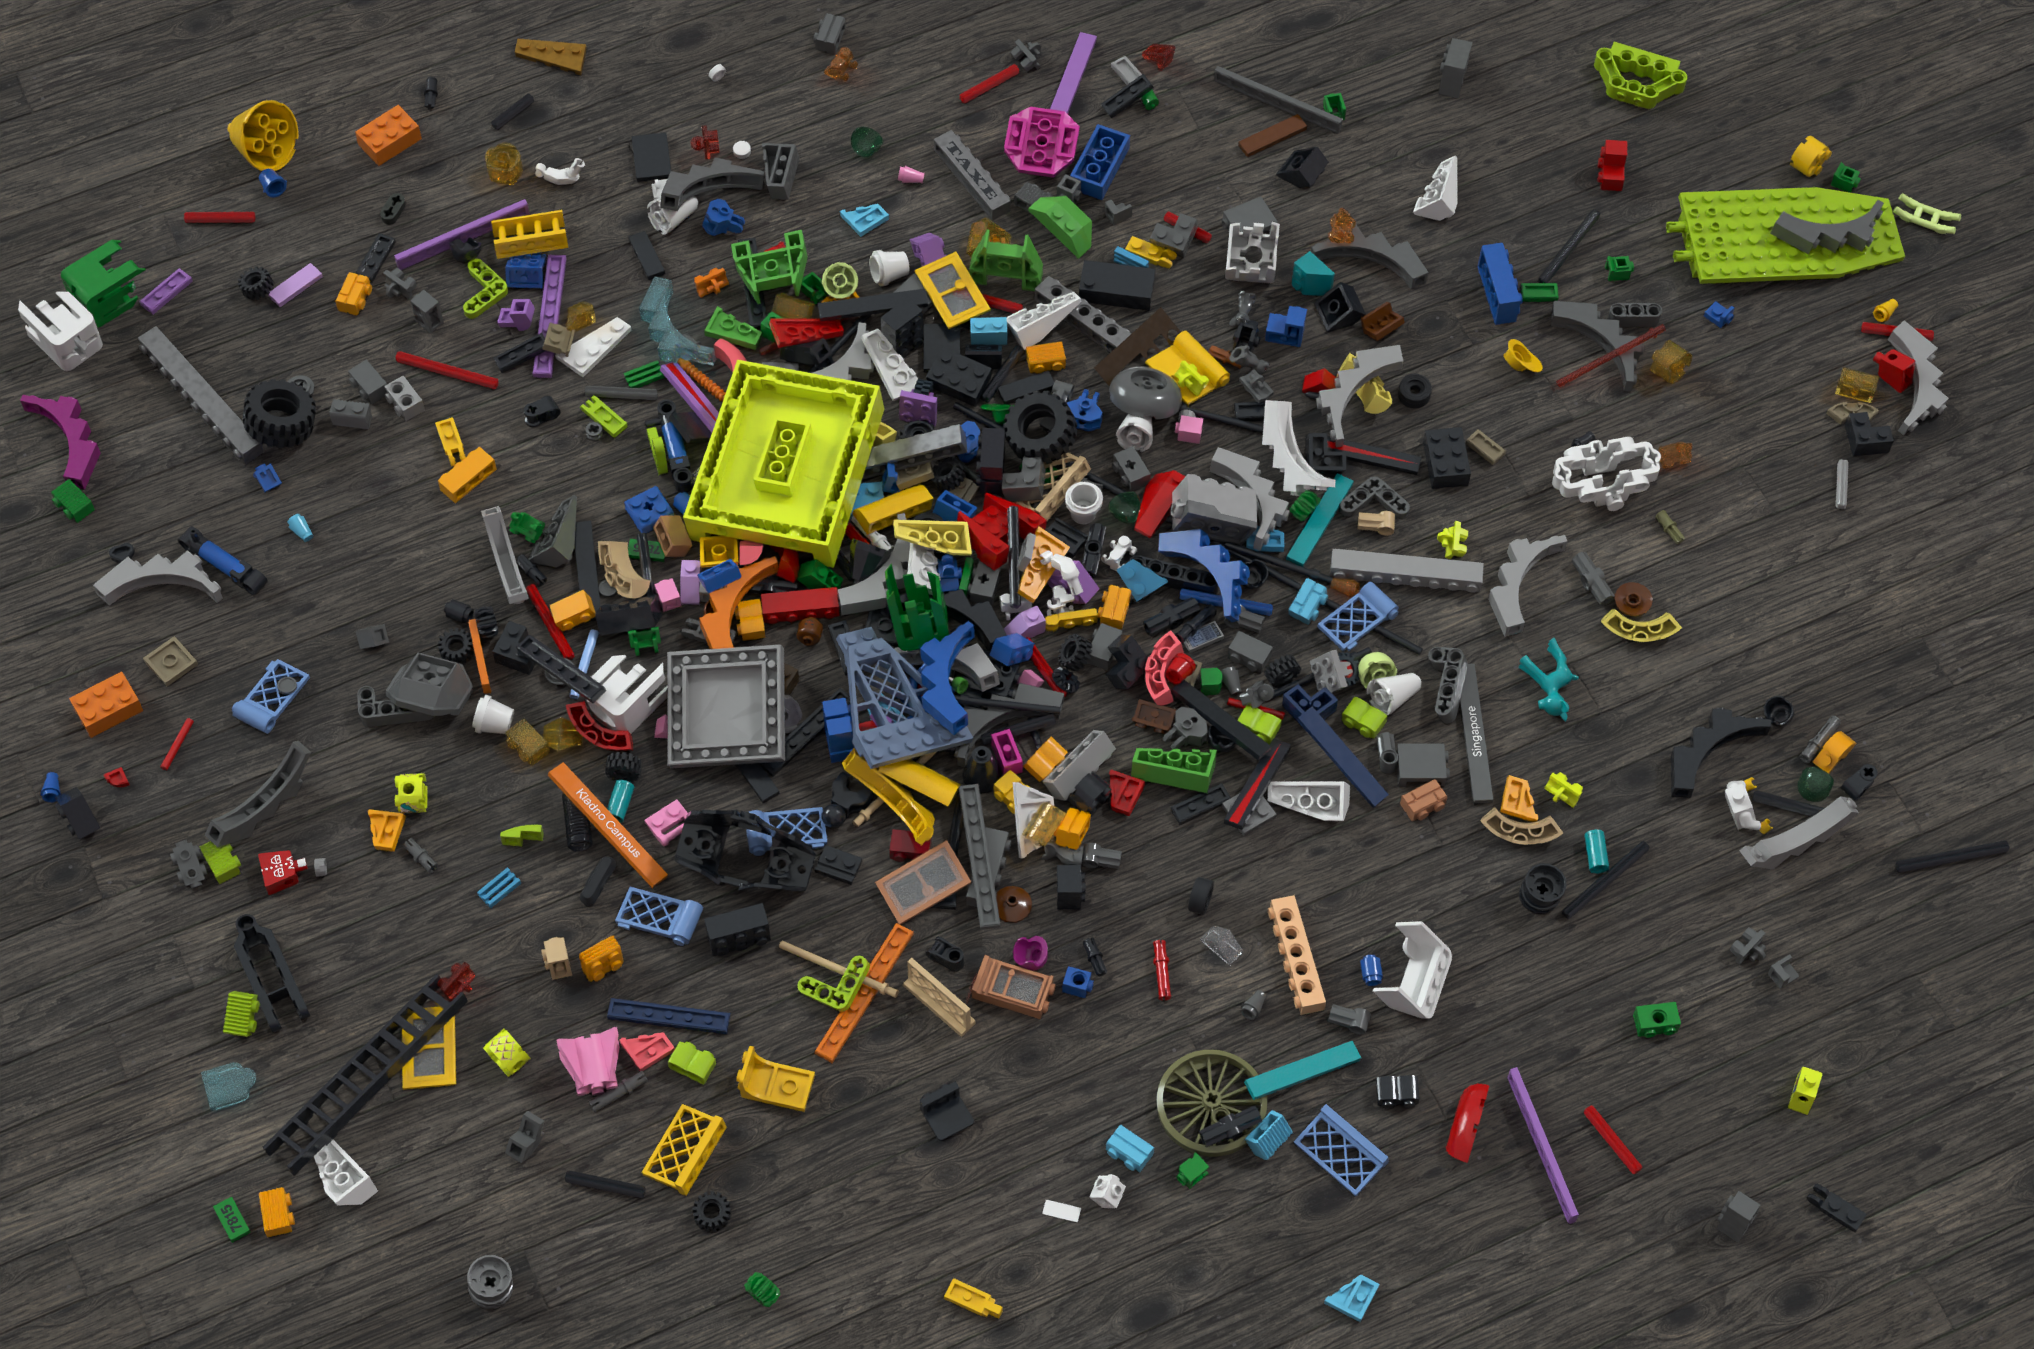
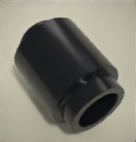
M454 599L447 602L444 608L446 617L461 623H468L474 615V609L470 605Z

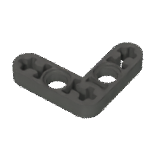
M1374 476L1368 478L1341 501L1339 509L1343 516L1351 517L1375 499L1388 511L1393 512L1396 518L1403 519L1408 516L1410 506L1405 499L1382 479ZM1360 493L1364 494L1366 496V499L1360 500L1356 497V495ZM1383 495H1391L1393 499L1386 501L1383 499ZM1350 505H1352L1351 509H1345V506L1349 507Z

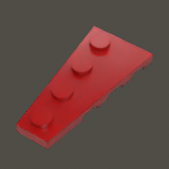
M770 319L769 322L778 348L818 341L822 338L843 336L844 332L839 319L821 322L820 319Z

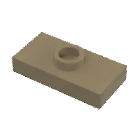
M1479 429L1465 443L1492 465L1497 463L1506 454V450Z

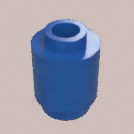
M687 492L678 493L674 497L673 506L683 516L690 499V495Z
M1375 955L1364 956V959L1360 961L1363 981H1365L1367 986L1381 984L1383 975L1380 958Z

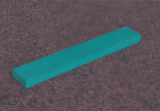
M1338 473L1334 478L1336 480L1335 487L1327 489L1288 553L1286 560L1304 567L1339 509L1341 501L1347 496L1353 486V480Z
M1353 1041L1246 1079L1244 1083L1252 1099L1255 1100L1361 1060V1056Z

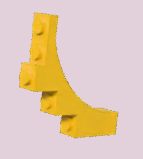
M853 748L842 762L844 770L862 782L892 808L912 831L916 842L923 845L925 841L930 840L934 831L935 819L933 813L913 799L911 792L893 781L891 777L879 772L880 767L870 769L865 757H860L856 749Z

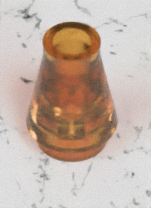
M1333 578L1330 588L1351 598L1358 594L1360 583L1356 582L1355 579Z

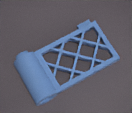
M1368 582L1358 594L1319 622L1317 627L1343 652L1346 649L1350 651L1357 646L1359 639L1381 622L1389 619L1393 620L1399 613V607L1373 582ZM1359 600L1364 605V609L1353 608V604ZM1342 612L1350 613V619H1339V614ZM1353 613L1364 614V619L1353 620ZM1366 614H1374L1378 619L1366 621ZM1327 623H1336V630H1330L1325 625ZM1339 623L1350 624V631L1339 630ZM1352 624L1363 625V630L1361 632L1352 631ZM1339 635L1350 636L1349 641L1343 644L1338 639Z
M279 659L275 662H270L266 667L267 672L247 697L236 702L232 707L233 717L267 734L274 728L277 718L310 679L309 674ZM278 667L286 670L285 674L275 675L274 672ZM295 676L302 678L297 682V689L294 693L284 697L279 696L276 680ZM274 681L275 687L263 688L266 682ZM277 692L278 698L266 700L265 694ZM258 695H263L264 701L254 702L252 699ZM279 703V707L275 712L268 709L267 705Z
M822 807L764 813L759 810L749 811V813L756 814L769 825H772L769 823V818H778L781 823L776 828L780 829L784 824L792 828L789 834L793 835L795 831L803 836L801 840L808 846H812V849L824 848V845L827 844L826 828L821 819ZM810 814H819V820L815 824L807 819ZM791 816H797L801 819L796 826L788 821ZM803 822L812 827L807 834L799 829ZM746 829L750 853L755 856H761L770 850V847H772V836ZM817 830L822 834V839H814L810 834Z
M629 887L615 922L619 928L629 930L632 927L673 939L675 944L683 946L684 944H689L703 911V906L693 900L682 901ZM633 894L640 895L643 899L635 904H632L630 901ZM654 899L659 900L661 905L650 910L647 903ZM645 904L648 911L637 915L635 908ZM672 904L678 906L677 911L668 914L666 907ZM663 909L666 916L655 920L653 913ZM633 911L634 918L629 920L622 919L625 913ZM651 915L654 922L648 925L641 924V919ZM669 920L671 925L668 931L659 928V924Z

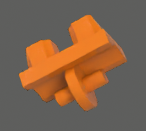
M714 268L710 270L708 275L704 277L699 275L694 278L700 298L712 292L719 294L720 288L729 285L724 268Z

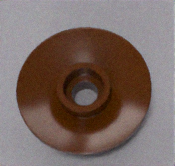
M1635 582L1621 585L1616 590L1614 597L1618 609L1630 616L1645 614L1649 611L1653 602L1651 592L1644 585Z
M1007 886L997 892L996 900L999 919L1009 923H1016L1024 920L1030 914L1032 900L1024 889L1017 886ZM1009 900H1015L1016 902L1010 903Z

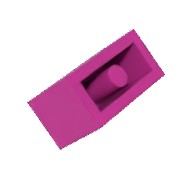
M1010 729L991 734V746L1002 774L1005 775L1009 770L1015 774L1022 773L1023 761Z

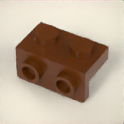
M1390 302L1382 304L1361 318L1364 334L1377 341L1405 323L1403 316L1392 311Z
M1139 699L1132 721L1136 722L1135 726L1146 729L1147 726L1154 727V732L1165 734V731L1169 732L1172 728L1176 709Z

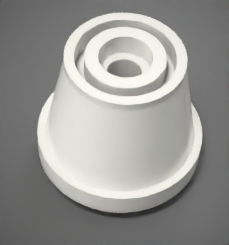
M882 250L873 251L870 256L871 275L879 286H886L889 282L909 274L908 258L903 251L883 252Z
M1079 482L1073 484L1067 490L1065 503L1072 519L1079 524H1088L1095 519L1096 513L1100 510L1103 503L1102 492L1096 485L1089 482Z
M485 695L484 698L479 700L472 727L475 728V732L480 734L482 732L508 734L514 709L493 700L492 696Z

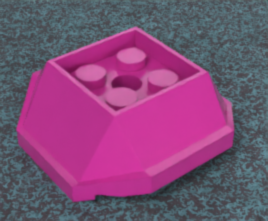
M1028 107L1018 114L1010 116L1004 152L1019 173L1055 177L1074 161L1080 126L1065 111ZM1044 142V143H1046V144H1044V145H1039L1038 143Z

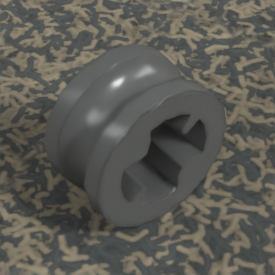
M597 422L589 423L586 426L587 438L592 441L599 440L603 436L602 426Z

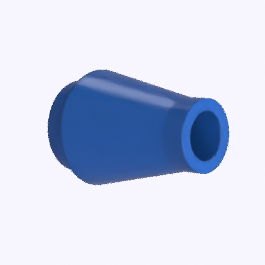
M50 772L46 775V780L41 790L42 799L46 802H56L55 797L61 795L57 773Z

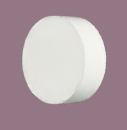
M718 64L710 70L708 76L712 81H718L725 75L726 69L721 64Z
M739 141L734 144L733 153L735 157L745 159L751 154V147L749 143Z

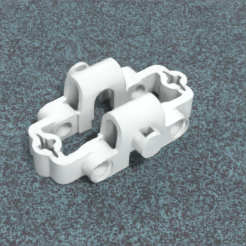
M1632 437L1608 440L1607 447H1603L1601 441L1595 440L1586 445L1571 447L1564 451V457L1558 458L1555 462L1552 485L1560 490L1563 497L1578 496L1579 500L1583 503L1594 501L1596 507L1607 505L1609 511H1616L1624 506V501L1628 499L1629 494L1647 490L1650 486L1649 482L1657 479L1660 470L1661 454L1653 449L1649 442L1634 443ZM1643 456L1642 469L1619 471L1614 484L1609 487H1602V474L1577 483H1570L1571 470L1582 469L1585 476L1614 471L1621 461Z

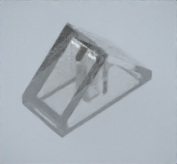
M1213 925L1200 938L1207 947L1228 965L1243 953L1242 948L1229 929Z

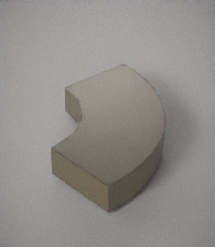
M1842 402L1828 409L1826 414L1841 425L1847 421L1849 413L1868 412L1869 420L1871 421L1879 413V410L1862 402Z

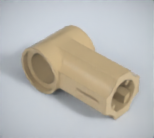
M1382 511L1379 514L1359 512L1357 528L1378 531L1379 534L1384 536L1392 535L1395 528V514L1391 511Z

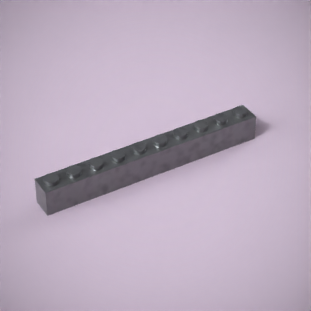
M157 326L138 337L141 352L144 355L147 354L151 363L160 368L159 371L164 378L168 377L170 379V383L175 390L179 389L181 391L180 394L183 399L191 402L190 405L193 410L201 414V418L207 425L210 424L212 426L211 428L216 436L220 435L223 438L222 441L227 448L231 447L233 449V454L238 460L242 459L247 464L264 453L262 444L258 443L257 439H253L246 432L242 420Z

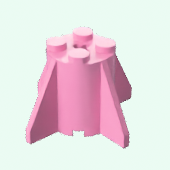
M613 1027L600 1034H591V1037L585 1039L584 1036L575 1039H557L560 1060L575 1081L578 1096L586 1095L592 1092L593 1096L604 1093V1089L609 1090L618 1087L615 1074L620 1048L617 1027Z

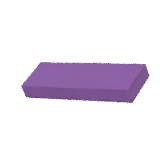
M179 268L140 300V305L153 315L193 282V280Z

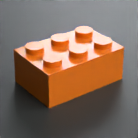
M399 105L355 131L358 145L378 166L422 139L417 123Z
M122 671L69 698L90 738L143 712L139 699Z

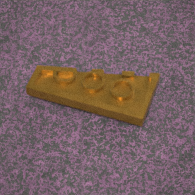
M517 39L515 57L532 62L540 61L545 63L546 66H557L563 71H574L575 74L581 76L587 48L586 44Z

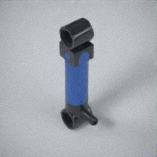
M662 400L657 406L659 418L645 421V426L649 428L661 425L675 489L680 493L689 492L693 488V479L683 437L669 419L671 413H677L676 405L671 400Z
M190 526L177 539L178 543L186 551L194 552L231 577L233 583L242 589L244 588L251 595H256L268 582L267 578L259 570L253 569L244 560L239 561L205 538L193 526Z

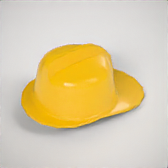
M1511 339L1508 342L1509 349L1504 354V358L1513 369L1517 371L1528 369L1537 373L1542 371L1543 367L1539 359L1520 341Z

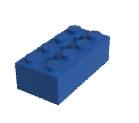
M1097 124L1070 175L1081 181V191L1083 194L1103 200L1130 148V135Z
M1503 243L1483 245L1478 262V270L1495 325L1516 322L1517 316L1520 314V304H1522V295L1517 290L1518 282L1513 277V266L1508 261L1509 253L1504 248Z

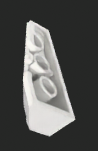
M1456 156L1440 163L1432 176L1434 180L1424 189L1426 191L1425 195L1419 197L1413 211L1415 215L1439 221L1454 215L1457 206Z
M1075 292L1054 298L1049 304L1039 303L1035 309L1029 311L1026 308L1019 310L1007 317V325L1019 345L1025 350L1027 346H1034L1040 342L1082 302L1081 298Z
M1271 782L1268 786L1269 802L1324 821H1344L1350 798V785L1346 782Z
M334 1140L327 1146L325 1145L314 1156L324 1184V1190L336 1205L363 1204L378 1192L370 1177Z

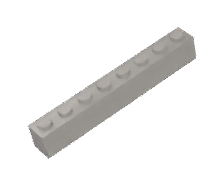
M1333 549L1330 576L1338 580L1351 579L1355 581H1372L1374 583H1391L1393 585L1403 584L1413 587L1424 586L1432 589L1445 588L1452 591L1480 592L1483 582L1484 563Z

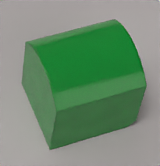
M1201 668V693L1204 695H1218L1222 685L1221 671L1218 668Z

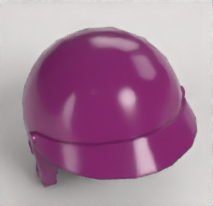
M1034 936L1030 939L1026 937L1019 938L1013 949L1015 962L1021 968L1031 971L1039 970L1048 959L1047 943L1040 936Z

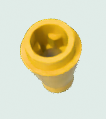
M1890 299L1876 306L1873 312L1874 318L1879 322L1888 321L1898 307V302L1895 299Z

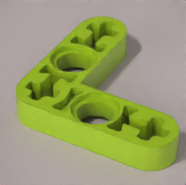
M472 259L468 263L470 275L484 287L482 291L463 305L464 315L470 319L481 315L508 293L506 282L480 259ZM485 276L493 277L490 281L483 280ZM485 296L490 297V300L487 302L481 301Z
M656 427L647 429V435L658 474L668 473L662 437L658 436Z
M855 956L850 961L837 988L812 977L805 976L798 981V990L803 995L835 1010L846 1011L850 1008L869 971L870 964L863 956ZM857 963H862L864 965L863 968H857ZM852 972H854L855 974L857 973V974L859 975V977L857 978L854 974H851V973H852ZM849 979H855V985L852 988H846V982ZM810 984L813 988H816L815 992L809 988L805 989L804 985ZM824 989H828V997L825 999H821L820 992ZM834 996L840 1000L844 999L845 1003L839 1004L836 1000H834Z

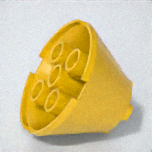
M274 100L262 101L236 116L228 124L227 130L231 142L245 159L258 170L263 171L269 168L277 171L284 167L295 153L296 149H294L296 139H298V125L292 111L283 103Z

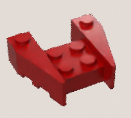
M986 493L983 511L972 519L959 511L957 522H968L971 549L976 551L977 557L982 563L995 571L1007 563L1010 546L1006 544L1008 542L1007 509L1010 506H1017L1019 509V536L1024 540L1029 533L1035 535L1038 526L1045 530L1047 520L1031 509Z

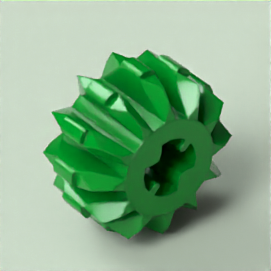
M1305 490L1291 506L1290 512L1296 519L1305 521L1319 505L1321 499L1314 492Z
M755 1272L744 1285L749 1295L765 1307H770L781 1295L779 1288L762 1273Z

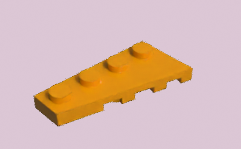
M1039 526L1035 533L1036 538L1032 559L1023 572L1017 592L1031 603H1034L1055 571L1051 562L1046 565L1040 562V560L1044 559L1040 554L1051 551L1053 556L1055 554L1065 556L1070 548Z

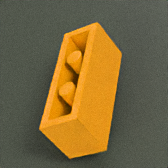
M478 447L476 450L471 451L461 462L456 463L448 473L440 477L438 480L440 491L454 503H457L497 470L495 460L481 447Z

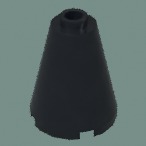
M978 746L973 750L963 769V782L965 785L978 784L979 792L983 794L991 792L994 788V783L1001 778V770L987 747Z

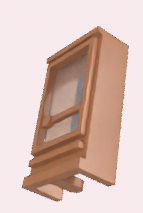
M985 955L972 988V998L1041 1019L1042 1014L1048 1011L1050 1002L1047 1000L1049 995L1053 996L1056 984H1053L1052 975L1047 976L992 959L990 956Z

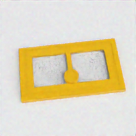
M957 252L915 270L917 277L948 329L967 322L970 318H975L991 311Z
M441 1007L424 1008L435 1017L443 1010ZM415 1013L411 1014L407 1019L409 1023L420 1031L429 1024ZM455 1015L402 1067L403 1090L456 1085ZM402 1029V1042L408 1045L414 1037Z

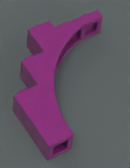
M22 395L20 402L24 411L44 415L56 423L67 436L69 459L63 477L65 481L70 479L79 489L85 490L101 453L97 443L88 440L91 433L88 422L78 418L82 410L78 400L73 397L60 396L58 402L52 399H41L34 395Z

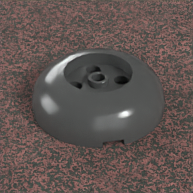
M1149 367L1125 369L1114 377L1109 387L1110 400L1122 411L1136 417L1144 418V415L1154 416V419H1164L1175 415L1181 407L1182 395L1178 384L1169 375L1157 369Z

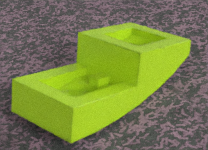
M542 825L518 826L505 830L500 834L502 845L522 846L523 839L543 841L544 836Z

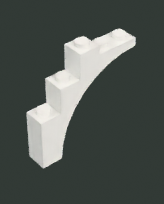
M1265 400L1262 445H1270L1269 449H1274L1273 468H1280V472H1285L1283 491H1291L1290 495L1300 496L1305 490L1315 489V486L1316 490H1327V487H1335L1336 480L1318 474L1303 458L1293 432L1292 402Z

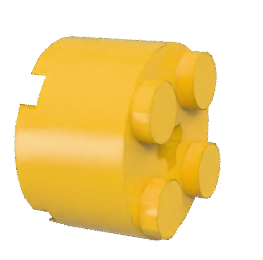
M1808 136L1805 138L1808 141L1805 144L1801 142L1793 153L1791 160L1794 162L1790 163V165L1807 177H1811L1813 174L1817 176L1821 172L1822 164L1825 160L1829 159L1832 152L1828 146L1813 136Z

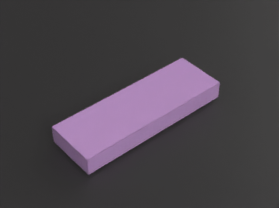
M310 263L271 290L268 296L281 307L323 277L322 273Z

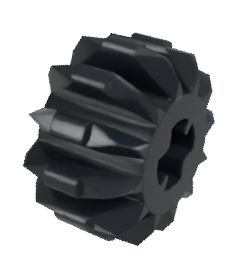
M484 606L476 609L474 615L479 636L481 638L496 636L499 631L493 608L491 606Z

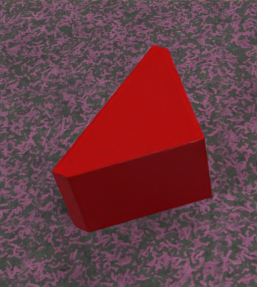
M1325 368L1305 375L1302 393H1319L1322 390L1335 389L1334 379L1336 377Z

